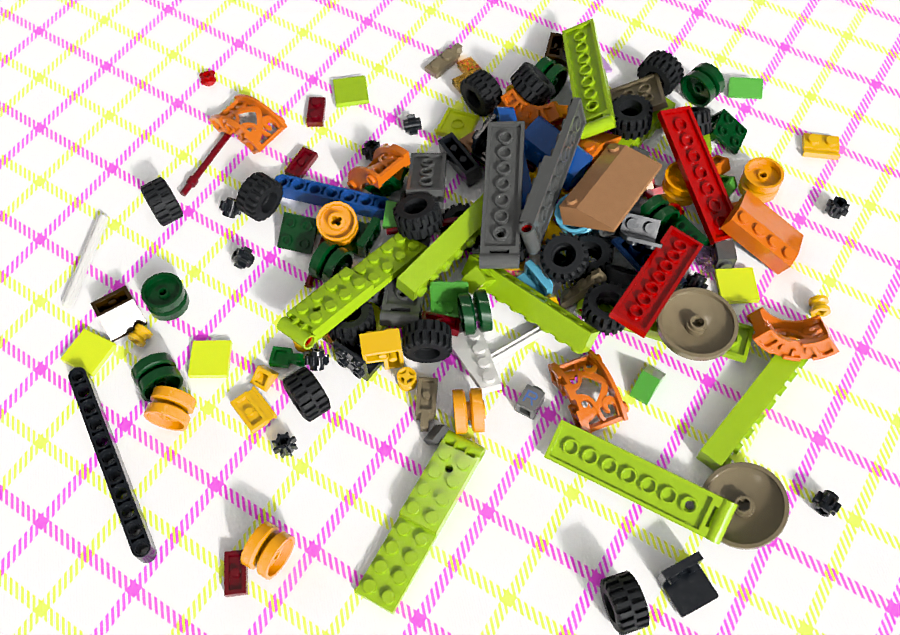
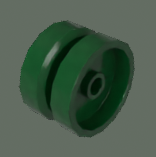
M545 56L535 66L547 76L555 88L556 93L548 100L551 101L563 89L568 78V69L561 64H557L550 57Z
M707 62L695 66L680 82L683 96L688 102L697 107L707 106L725 88V80L722 73L714 65Z
M657 194L647 200L641 206L640 215L661 220L656 239L681 214L673 205H669L668 200L661 194Z
M330 240L324 241L318 246L311 257L308 269L309 275L319 281L323 280V283H325L343 268L348 267L351 269L354 255L351 251L343 247L340 248L339 245Z
M161 272L149 277L142 285L141 298L154 318L160 321H171L182 316L188 309L189 295L178 276L168 272Z
M475 290L473 302L468 292L458 293L457 309L464 335L476 333V322L482 333L492 331V315L486 290Z
M165 352L148 355L139 360L131 369V377L138 387L137 389L141 397L148 402H152L150 397L154 387L169 386L180 389L183 385L184 379L178 368H176L173 358Z

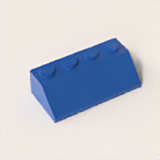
M538 116L527 127L524 140L525 157L536 167H538L539 163H542L544 155H551V150L556 145L557 135L561 132L541 116ZM579 145L562 187L566 191L576 186L593 159V156Z

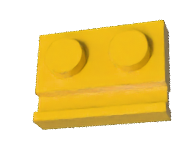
M803 133L802 157L839 159V136Z
M255 386L230 402L252 434L270 423L269 421L273 418H277L276 413Z

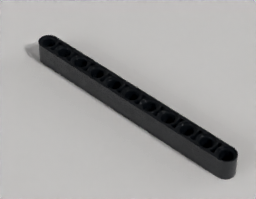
M73 368L68 374V379L132 554L140 562L150 563L156 558L157 549L94 382L84 368ZM117 476H120L117 481H114ZM124 493H127L125 498L120 499ZM134 510L133 515L127 517L128 513ZM141 529V532L134 536L135 531ZM148 547L147 552L143 555H140L142 549Z

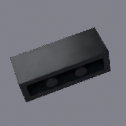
M452 132L438 140L440 152L446 153L447 162L468 187L483 178L480 165Z

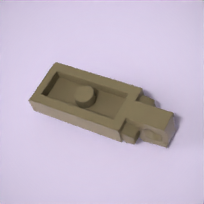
M456 43L452 48H447L424 67L425 72L438 79L458 62L460 54L463 53V45Z
M598 268L587 277L578 280L570 288L564 289L560 293V306L567 309L583 299L590 287L593 288L594 284H601V282L607 280L606 274Z
M418 377L415 416L416 420H420V432H429V421H434L436 417L438 378Z

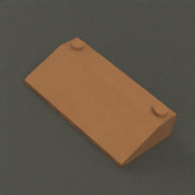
M609 144L559 205L563 225L615 232L660 171L662 164L626 145Z

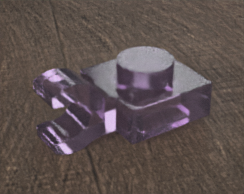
M703 246L695 258L696 265H702V275L706 278H711L710 272H713L712 265H715L717 261L714 246Z

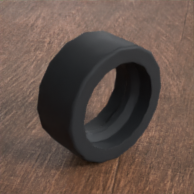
M614 264L606 265L604 271L607 277L606 283L609 284L610 281L614 282V285L619 283L622 285V289H627L638 274L635 270Z

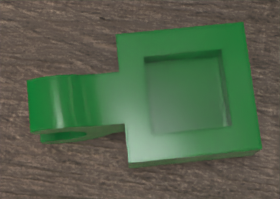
M273 346L269 365L270 367L289 369L290 364L303 367L305 366L304 354L293 353L292 348Z

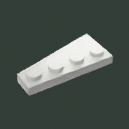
M479 328L476 329V333L473 335L465 336L463 332H460L458 337L452 336L453 354L461 361L463 368L469 372L476 386L481 387L482 394L501 390V381L484 334Z

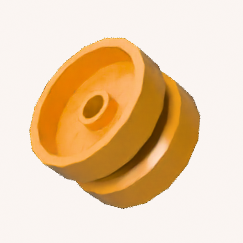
M756 157L749 160L739 180L738 188L740 194L743 195L748 190L763 203L773 200L784 180L783 168L771 158Z
M675 161L665 170L661 185L663 187L662 196L670 204L677 203L681 207L692 205L693 201Z
M332 201L325 204L319 210L316 217V225L322 238L325 241L330 240L339 246L351 243L359 231V222L354 210L348 204L341 201Z
M169 386L154 387L150 397L152 402L147 404L143 416L146 420L159 427L173 431H184L187 429L191 419L189 414L193 413L197 401L193 396L180 389Z
M481 387L470 388L469 401H466L463 389L452 390L456 434H466L468 431V421L470 420L474 433L485 432L484 419H486Z
M266 521L253 532L245 544L241 554V564L249 569L254 570L257 568V574L270 580L280 572L289 559L294 548L295 537L285 531L279 533V527Z

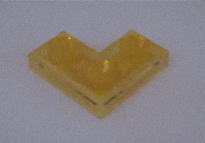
M471 56L457 62V68L463 74L452 79V85L460 94L461 81L475 71L482 69Z

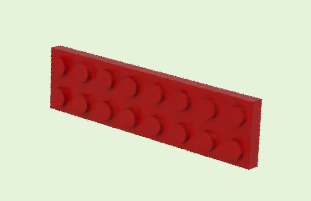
M684 106L660 111L657 117L710 245L724 240H733V238L720 229L733 210V206L691 107Z
M672 225L660 241L663 244L662 248L656 247L609 314L610 318L642 338L646 336L704 245Z

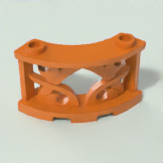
M515 88L501 96L505 106L514 107L516 116L528 123H532L538 116H541L552 125H562L563 119H566L568 105H558L557 101H552L549 104L545 103L542 106H536L527 102Z
M245 94L235 95V101L220 114H214L208 118L218 132L238 135L237 139L253 154L261 152L288 127L282 116L277 115L261 101ZM255 112L257 125L251 122L239 124V114ZM268 123L273 124V126L277 129V130H276L275 132H273L272 134H270V133H268V132L266 131V130H268V131H271V130H272V127H271L270 125H268ZM262 135H264L267 139L260 143Z
M388 143L382 144L375 150L373 161L367 167L355 166L349 171L347 185L351 190L363 192L366 183L381 188L382 184L401 168H406L411 164L409 151L396 144L391 146Z
M761 307L746 316L755 331V334L752 335L753 340L771 355L775 354L790 361H800L801 359H812L814 361L840 352L827 325L819 315L804 320H784L773 316L764 307Z
M592 350L587 352L588 354L559 365L555 362L548 364L552 383L557 387L563 397L566 396L571 403L568 405L575 426L589 433L617 422L628 420L627 412H629L628 406L622 400L619 390L603 363L600 354H596ZM575 377H577V383L572 384L570 380L575 381ZM582 378H588L601 384L600 394L596 402L588 395L576 393L581 386ZM583 401L589 403L585 408L581 404ZM608 405H613L616 415L605 418L600 409L602 408L605 413L610 414L611 410L608 408ZM597 415L600 421L589 425V422Z

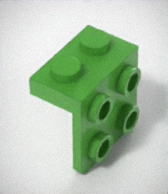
M441 280L430 282V312L459 318L457 294L469 293V283L461 280L454 282H444Z

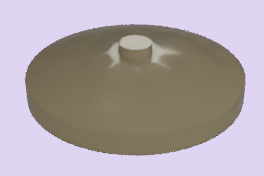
M691 287L673 292L656 320L657 331L663 343L675 354L694 361H709L724 355L734 344L739 330L738 318L732 306L719 294L704 288Z
M749 462L730 463L714 471L703 484L704 488L738 504L721 540V543L740 550L759 549L775 541L785 529L790 512L789 498L782 482L768 469Z

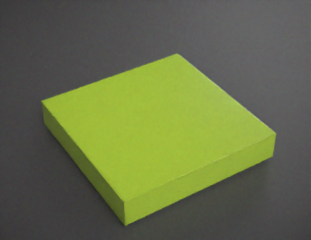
M365 75L333 79L337 108L369 104Z

